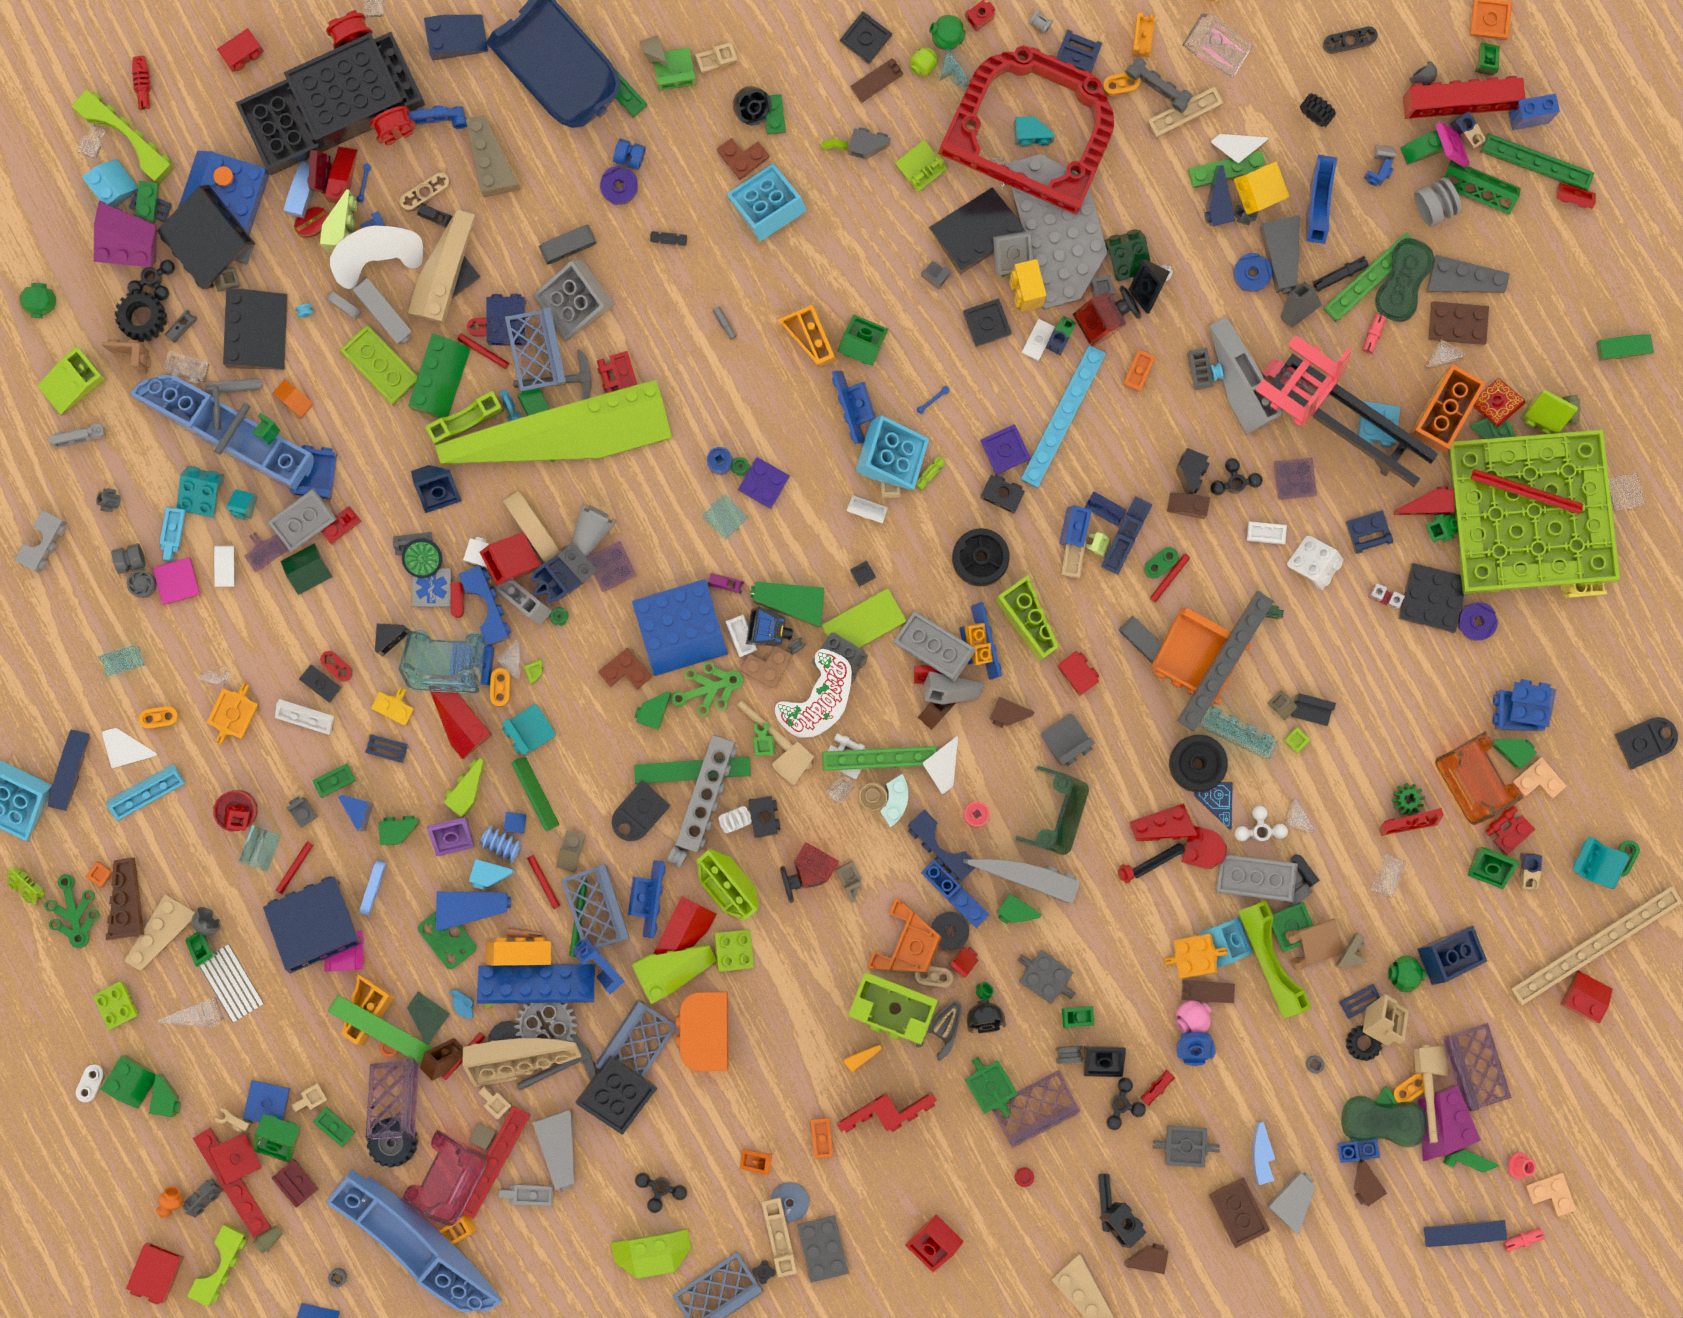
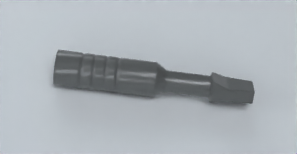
M213 386V429L220 430V390L218 386Z

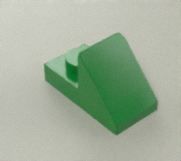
M1481 42L1479 60L1475 72L1487 75H1494L1498 72L1500 46Z
M196 932L185 940L196 967L205 964L218 955L210 946L205 935Z
M1093 1006L1062 1008L1063 1028L1094 1026Z

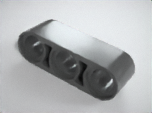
M584 225L539 245V249L545 263L552 264L590 248L597 242L590 226Z
M1131 616L1118 630L1140 653L1153 663L1162 643L1135 617Z

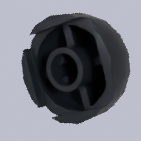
M747 86L739 90L735 95L733 110L736 117L743 123L750 126L758 125L766 119L767 113H770L772 102L769 95L761 88Z
M989 1000L978 1001V1004L973 1006L968 1012L967 1028L971 1033H973V1029L978 1030V1033H990L1000 1030L1001 1025L1006 1027L1003 1010L998 1005L989 1003Z

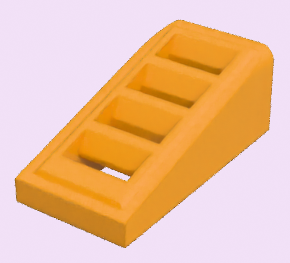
M880 1044L844 1058L843 1062L851 1072H854L882 1050Z
M463 1215L438 1231L452 1244H455L474 1233L476 1227L469 1216ZM455 1225H456V1227L458 1228V1230H459V1232H460V1234H461L460 1236H459V1234L457 1233V1231H456V1229H455V1227H454ZM448 1229H449L450 1233L452 1234V1236H453V1238H454L453 1240L451 1239L449 1233L447 1232Z

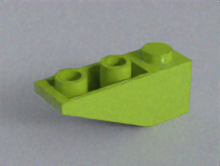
M479 758V760L475 759L468 767L470 771L466 775L462 774L456 783L458 785L454 790L450 789L444 796L446 800L443 803L462 818L476 803L485 760Z

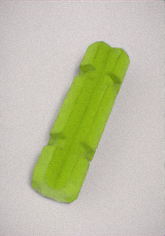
M936 457L933 461L934 464H930L921 474L922 477L917 479L916 486L919 489L923 490L927 486V482H930L939 472L938 469H942L946 464L941 457Z

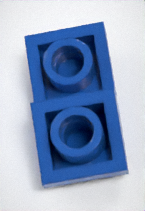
M1377 1137L1338 1143L1340 1163L1380 1158Z

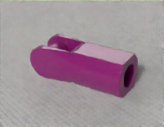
M711 573L708 586L739 594L742 593L740 590L742 584H744V581ZM729 581L735 582L733 588L728 587Z

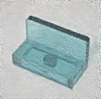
M135 645L98 656V659L103 663L106 676L145 666L140 647Z
M252 825L239 862L268 871L280 835Z

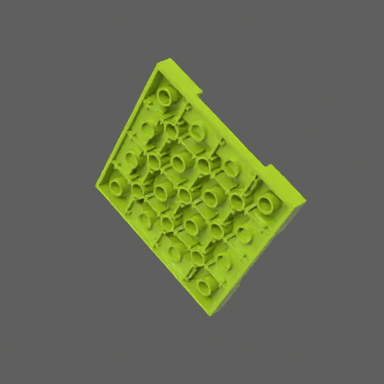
M1603 430L1455 441L1452 443L1448 450L1458 526L1459 561L1463 594L1574 584L1616 583L1620 580ZM1477 469L1583 503L1582 512L1577 514L1471 479L1472 471Z

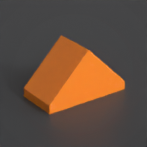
M285 379L272 393L300 418L314 405Z
M742 1149L740 1169L769 1175L772 1153Z

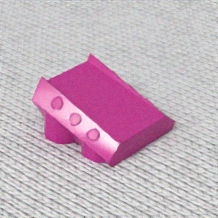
M363 930L356 931L360 936L362 944L324 959V972L363 969V964L365 963L363 955Z

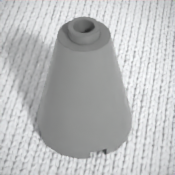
M582 503L572 543L585 557H588L615 525L616 519L612 518V520H609L607 513L591 505L585 508V503Z

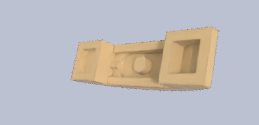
M519 491L503 500L544 562L547 563L560 553V550Z
M781 1198L761 1201L778 1278L797 1274Z

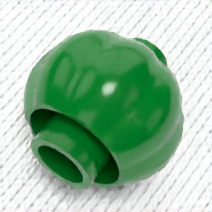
M953 15L939 17L936 22H932L929 32L932 33L934 45L942 50L955 49L959 44L963 43L966 35L963 23L958 17Z
M31 283V287H25L20 294V305L24 311L31 314V318L42 319L43 315L50 313L56 305V296L52 289H47V284Z
M1404 955L1397 958L1388 969V979L1401 992L1414 991L1418 988L1421 981H1424L1426 978L1425 969H1422L1418 960L1412 956Z

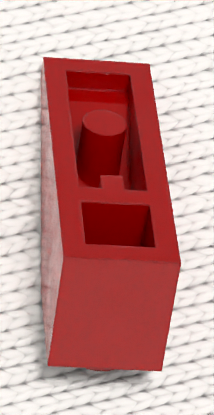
M338 147L325 194L328 202L337 204L346 189L350 190L358 150Z
M1447 486L1437 487V490H1433L1396 509L1394 515H1451L1455 512L1454 490H1448Z
M963 947L948 964L961 977L966 978L979 961L976 958L978 954L971 947L968 949Z

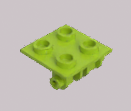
M924 140L895 162V165L918 192L948 169L943 164L944 160L938 157Z
M9 867L7 884L13 890H18L27 903H33L36 906L37 898L41 899L45 895L44 889L37 883L35 884L34 880L28 884L31 877H28L22 869L15 868L12 870Z
M750 930L714 933L718 972L754 968Z
M119 981L92 996L108 1031L139 1016V1011L136 1009L135 1004H132L134 1000L129 998L132 995H128L127 985L123 981Z

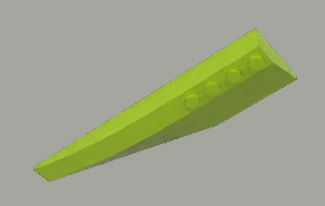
M653 380L509 421L435 445L440 464L600 459L671 439L672 435L657 380Z

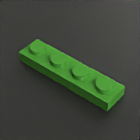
M1262 151L1251 153L1240 163L1230 158L1189 168L1188 172L1192 187L1197 188L1212 184L1215 168L1218 165L1224 166L1226 180L1248 174L1266 164Z

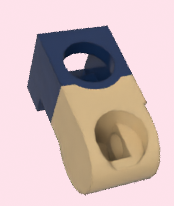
M1469 111L1450 123L1453 129H1456L1463 138L1464 143L1469 149L1474 150L1486 141L1484 134Z
M1521 853L1520 887L1526 890H1538L1541 878L1542 856L1539 854Z

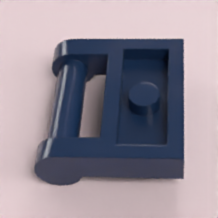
M1067 29L1057 59L1064 63H1071L1075 68L1082 71L1092 72L1102 42L1091 41L1073 34V31ZM1069 40L1091 48L1094 51L1091 53L1068 44Z
M1383 510L1345 522L1356 554L1378 545L1393 543V537L1389 531ZM1380 531L1383 533L1382 537L1362 543L1358 539Z

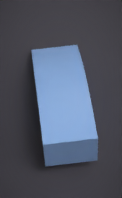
M301 161L283 209L286 214L301 218L305 217L308 203L311 202L314 191L308 188L309 162Z
M1258 1121L1253 1135L1252 1164L1256 1184L1262 1185L1274 1181L1268 1162L1275 1160V1156L1264 1122Z

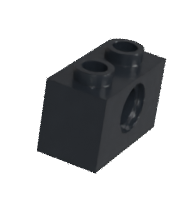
M995 474V476L990 475L980 498L1015 514L1025 491L1022 490L1023 487L1014 482L1009 484L1005 482V478ZM1001 488L1006 489L1008 496H999L998 490Z
M772 796L749 799L754 837L778 835L777 830H781L780 821L775 819L774 811H778L776 800H772ZM764 811L769 812L771 815L768 822H762L759 818L760 814Z
M1114 1202L1099 1218L1122 1247L1132 1248L1147 1232L1143 1228V1223L1131 1213L1132 1209L1129 1205ZM1125 1220L1126 1226L1123 1228V1221Z

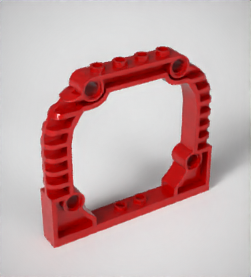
M1022 45L1017 47L1014 52H1003L1002 54L991 56L978 66L957 108L938 154L1077 215L1112 136L1114 113L1108 98L1101 91L1102 82L1099 78L1093 76L1091 72L1075 68L1073 64L1064 63L1053 55L1041 53L1037 48ZM1018 56H1023L1026 60H1021ZM1005 72L1019 76L1027 75L1031 72L1075 91L1077 100L1092 110L1094 118L1093 131L1080 161L1070 162L1064 175L1052 179L1048 186L1028 178L1024 173L1014 172L1006 165H998L979 156L981 148L976 136L978 135L981 121L976 114L988 87L995 78ZM1091 86L1095 91H1091L1087 87ZM966 125H972L974 129H968ZM1070 171H1076L1078 176L1072 175Z

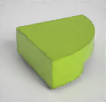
M838 139L823 141L822 149L831 150V148L835 147L839 148V150L848 149V142Z
M542 659L524 666L530 684L535 683L542 675Z

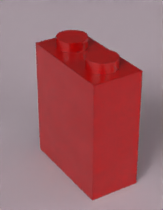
M524 532L489 544L479 552L497 586L530 574L541 566Z
M151 1243L144 1244L126 1289L130 1290V1294L136 1297L145 1296L149 1298L148 1301L151 1303L159 1304L165 1302L184 1257Z

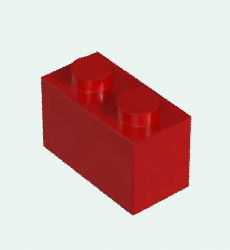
M248 28L217 48V51L232 72L242 70L246 63L258 59L261 53L264 52Z
M1075 651L1060 662L1057 667L1077 694L1081 696L1099 682V674L1093 667L1089 668L1086 664L1088 660L1082 652L1078 653Z

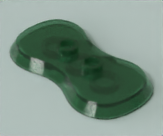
M1407 238L1401 240L1394 247L1390 274L1378 289L1375 297L1377 311L1384 317L1393 321L1404 322L1414 315L1418 305L1420 284L1430 273L1434 265V254L1428 245L1419 240Z
M1356 1096L1350 1098L1345 1103L1342 1110L1341 1125L1345 1135L1354 1141L1364 1142L1372 1139H1386L1402 1147H1413L1421 1143L1425 1137L1427 1116L1424 1109L1414 1102L1406 1101L1388 1105L1379 1103L1366 1096Z

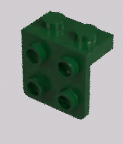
M1133 229L1128 231L1127 234L1112 235L1109 239L1104 240L1106 249L1111 256L1114 275L1117 281L1135 277L1142 260L1150 261L1146 237L1141 230Z

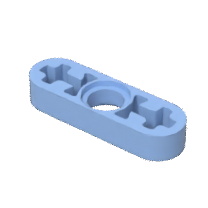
M376 860L359 913L367 916L371 914L386 869V862Z

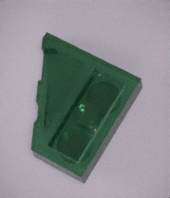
M419 991L407 1006L426 1044H430L451 1014Z

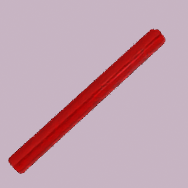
M1474 469L1471 474V479L1577 514H1580L1583 509V503Z

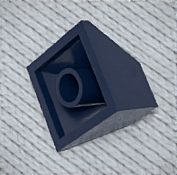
M428 465L411 471L413 483L425 513L462 501L449 469Z

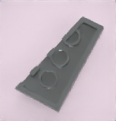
M1436 255L1427 292L1504 293L1506 292L1510 273Z

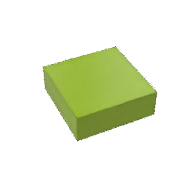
M1296 727L1283 741L1297 754L1311 739Z

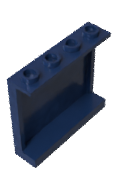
M335 876L326 877L315 885L309 884L303 888L304 890L290 892L285 895V898L271 900L267 903L268 905L263 906L284 968L290 974L362 944L339 887L340 882Z

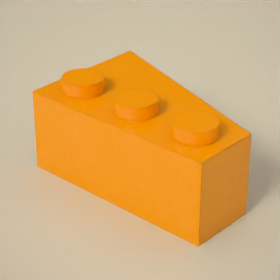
M810 305L778 320L818 366L822 367L838 360L814 305Z
M545 937L533 938V941L527 942L526 938H514V942H507V938H495V942H485V965H551V941H545Z
M358 974L351 1002L382 1018L395 996L367 977ZM344 1021L341 1035L354 1044L363 1046L370 1035Z

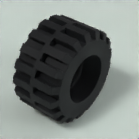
M134 291V294L127 293V298L124 299L122 297L120 299L122 303H117L116 305L118 311H115L114 315L117 317L115 321L119 325L118 328L132 340H138L139 342H144V340L151 341L153 336L157 338L159 336L157 333L159 331L163 332L164 329L162 327L167 323L165 320L167 313L164 311V306L156 297L150 293L148 294L146 291L141 293ZM140 307H148L150 309V318L147 323L141 326H134L131 320L133 312Z

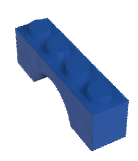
M481 566L460 573L459 576L467 594L479 595L487 603L488 616L486 621L480 626L486 645L492 646L510 639L508 634L511 633L508 623L503 622L501 616L504 615L501 605H497L494 598L497 597L494 587H489L487 580H490L487 570H483Z

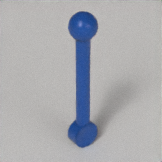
M369 164L363 166L364 176L360 194L357 196L358 202L364 201L363 194L367 175L371 170Z
M944 386L941 392L923 406H919L917 412L922 414L924 409L943 394H948L949 387Z

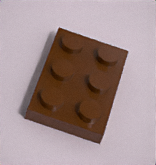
M1432 301L1428 340L1487 344L1489 306Z
M1244 1177L1208 1194L1234 1248L1270 1231Z

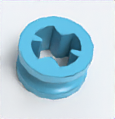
M312 304L297 306L295 308L298 311L297 317L306 318L314 315V311L311 310Z
M1217 363L1216 366L1210 365L1213 381H1216L1218 378L1222 380L1224 376L1221 364Z

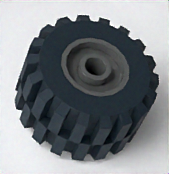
M389 1117L377 1122L369 1131V1136H367V1149L370 1151V1157L374 1158L373 1161L379 1162L383 1167L393 1168L401 1166L410 1160L416 1152L418 1144L416 1138L418 1135L413 1130L414 1126L408 1124L409 1121L402 1120L400 1117Z

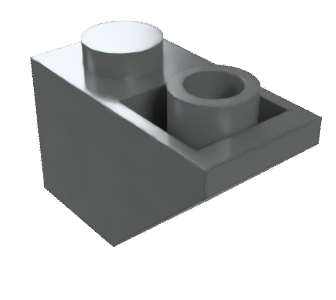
M854 128L848 155L868 159L889 147L891 138L881 132L874 134L870 133L866 128Z
M1305 281L1292 290L1288 295L1281 319L1289 326L1294 327L1322 306L1316 290Z

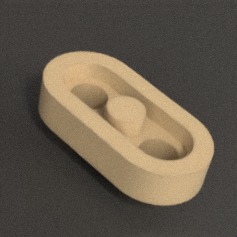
M930 966L927 972L928 976L925 979L921 978V972H915L914 974L916 981L922 985L945 988L950 986L953 981L952 972L946 968ZM941 974H945L947 976L946 981L942 982L939 977Z

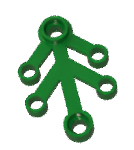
M64 874L59 877L58 886L64 891L68 911L57 905V902L54 900L46 901L44 907L47 911L55 912L70 921L72 929L62 925L59 919L50 920L49 928L51 930H58L68 936L73 947L83 948L89 942L88 931L94 921L100 917L98 910L90 909L87 912V920L82 927L80 926L79 920L89 903L95 899V893L91 890L84 891L82 894L83 899L76 909L72 892L75 879L71 875ZM65 878L68 879V885L66 886L62 883ZM88 892L92 894L90 900L86 899V894ZM50 902L54 904L53 909L48 908ZM92 911L96 912L94 919L90 917ZM54 921L58 922L57 928L52 926ZM77 935H80L82 937V940L80 942L76 941Z

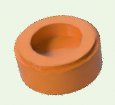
M225 166L217 168L213 175L215 182L222 187L229 186L234 180L232 171Z
M383 1042L379 1045V1051L384 1057L390 1058L398 1053L397 1050Z

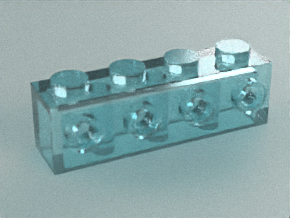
M1214 706L1208 708L1198 725L1199 727L1265 760L1270 759L1278 741L1274 740V736L1266 732L1262 734L1256 731L1257 728L1248 723L1244 725L1239 722L1240 719L1232 715L1228 717L1222 714V710Z

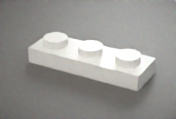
M281 699L276 704L275 718L330 735L334 716Z

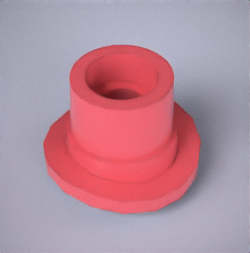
M1516 1152L1510 1157L1508 1172L1514 1179H1523L1535 1173L1536 1164L1526 1154Z

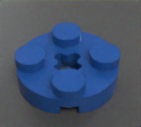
M1249 253L1242 256L1234 268L1235 282L1243 291L1257 292L1264 289L1272 276L1270 262L1257 253ZM1250 268L1258 271L1255 277L1248 275Z
M1207 1032L1182 1033L1181 1038L1176 1044L1178 1058H1181L1187 1065H1203L1206 1063L1205 1060L1212 1059L1215 1056V1043L1211 1034Z

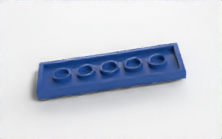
M595 964L478 966L477 1004L594 1002Z

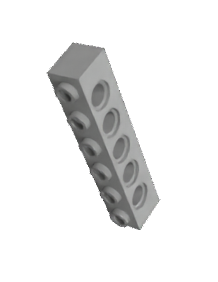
M712 735L675 845L694 852L704 849L707 841L704 838L705 833L710 831L713 820H710L712 812L716 813L719 802L716 801L718 794L722 795L725 784L723 780L730 773L731 765H729L731 757H735L738 747H735L736 742ZM718 752H722L725 755V760L722 763H718L715 760V755ZM712 770L717 771L719 774V778L715 782L709 779V773ZM705 789H710L713 793L712 798L709 800L703 797ZM699 807H703L706 810L704 818L697 816L696 812ZM693 825L700 828L698 836H693L690 832Z

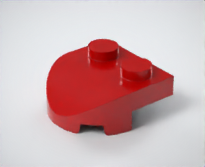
M1194 826L1198 839L1188 837L1181 862L1203 869H1213V867L1224 861L1227 855V845L1220 834L1206 828Z

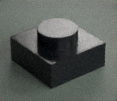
M867 561L850 569L859 587L876 578Z

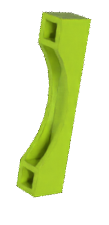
M86 89L71 105L73 109L88 123L112 127L128 137L136 149L142 171L155 183L160 184L173 171L174 168L170 165L172 161L165 154L160 156L156 152L158 148L150 141L146 143L143 140L144 136L137 129L131 130L128 127L130 123L122 116L119 119L115 115L116 111L109 104L106 106L102 104L101 101L103 99L96 92L91 94Z
M1261 901L1238 911L1283 1019L1301 1014L1312 1008L1304 989L1287 975L1276 956L1272 940L1274 917L1267 901Z

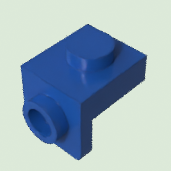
M1386 158L1378 174L1368 170L1364 175V179L1373 186H1381L1385 178L1389 179L1393 168H1391L1393 161Z

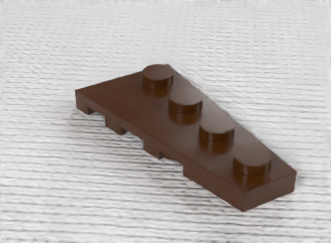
M135 858L114 860L111 883L113 891L109 902L111 910L107 921L109 929L108 933H106V940L144 935Z

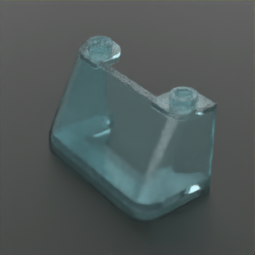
M423 630L409 631L398 670L406 685L413 690L478 693L482 681L484 637L482 634L473 632L466 636L465 641L431 640L427 632Z

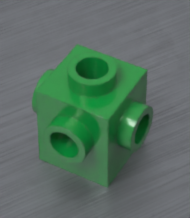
M1444 514L1438 515L1433 518V522L1426 524L1433 542L1443 540V543L1454 539L1453 535L1458 533L1457 521L1454 519L1453 514L1446 517Z

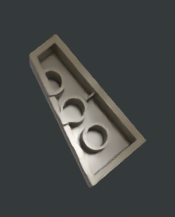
M485 115L466 119L483 197L520 190L519 184Z

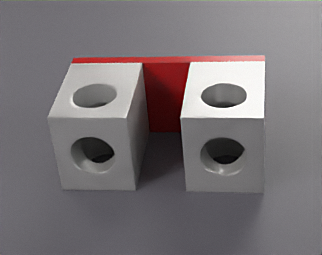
M1376 583L1368 597L1395 610L1399 609L1405 596L1395 591L1392 593L1386 591V587Z

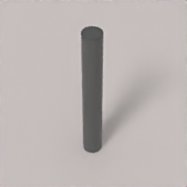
M244 402L214 452L219 455L222 454L251 407L249 404Z

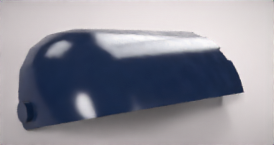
M528 0L518 11L521 15L514 21L509 19L491 33L486 44L544 109L562 125L571 128L583 127L597 116L599 118L608 111L606 108L619 93L620 81L618 73L610 60L556 0Z

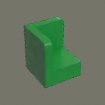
M260 413L258 417L262 421L252 433L270 445L281 430L275 422Z

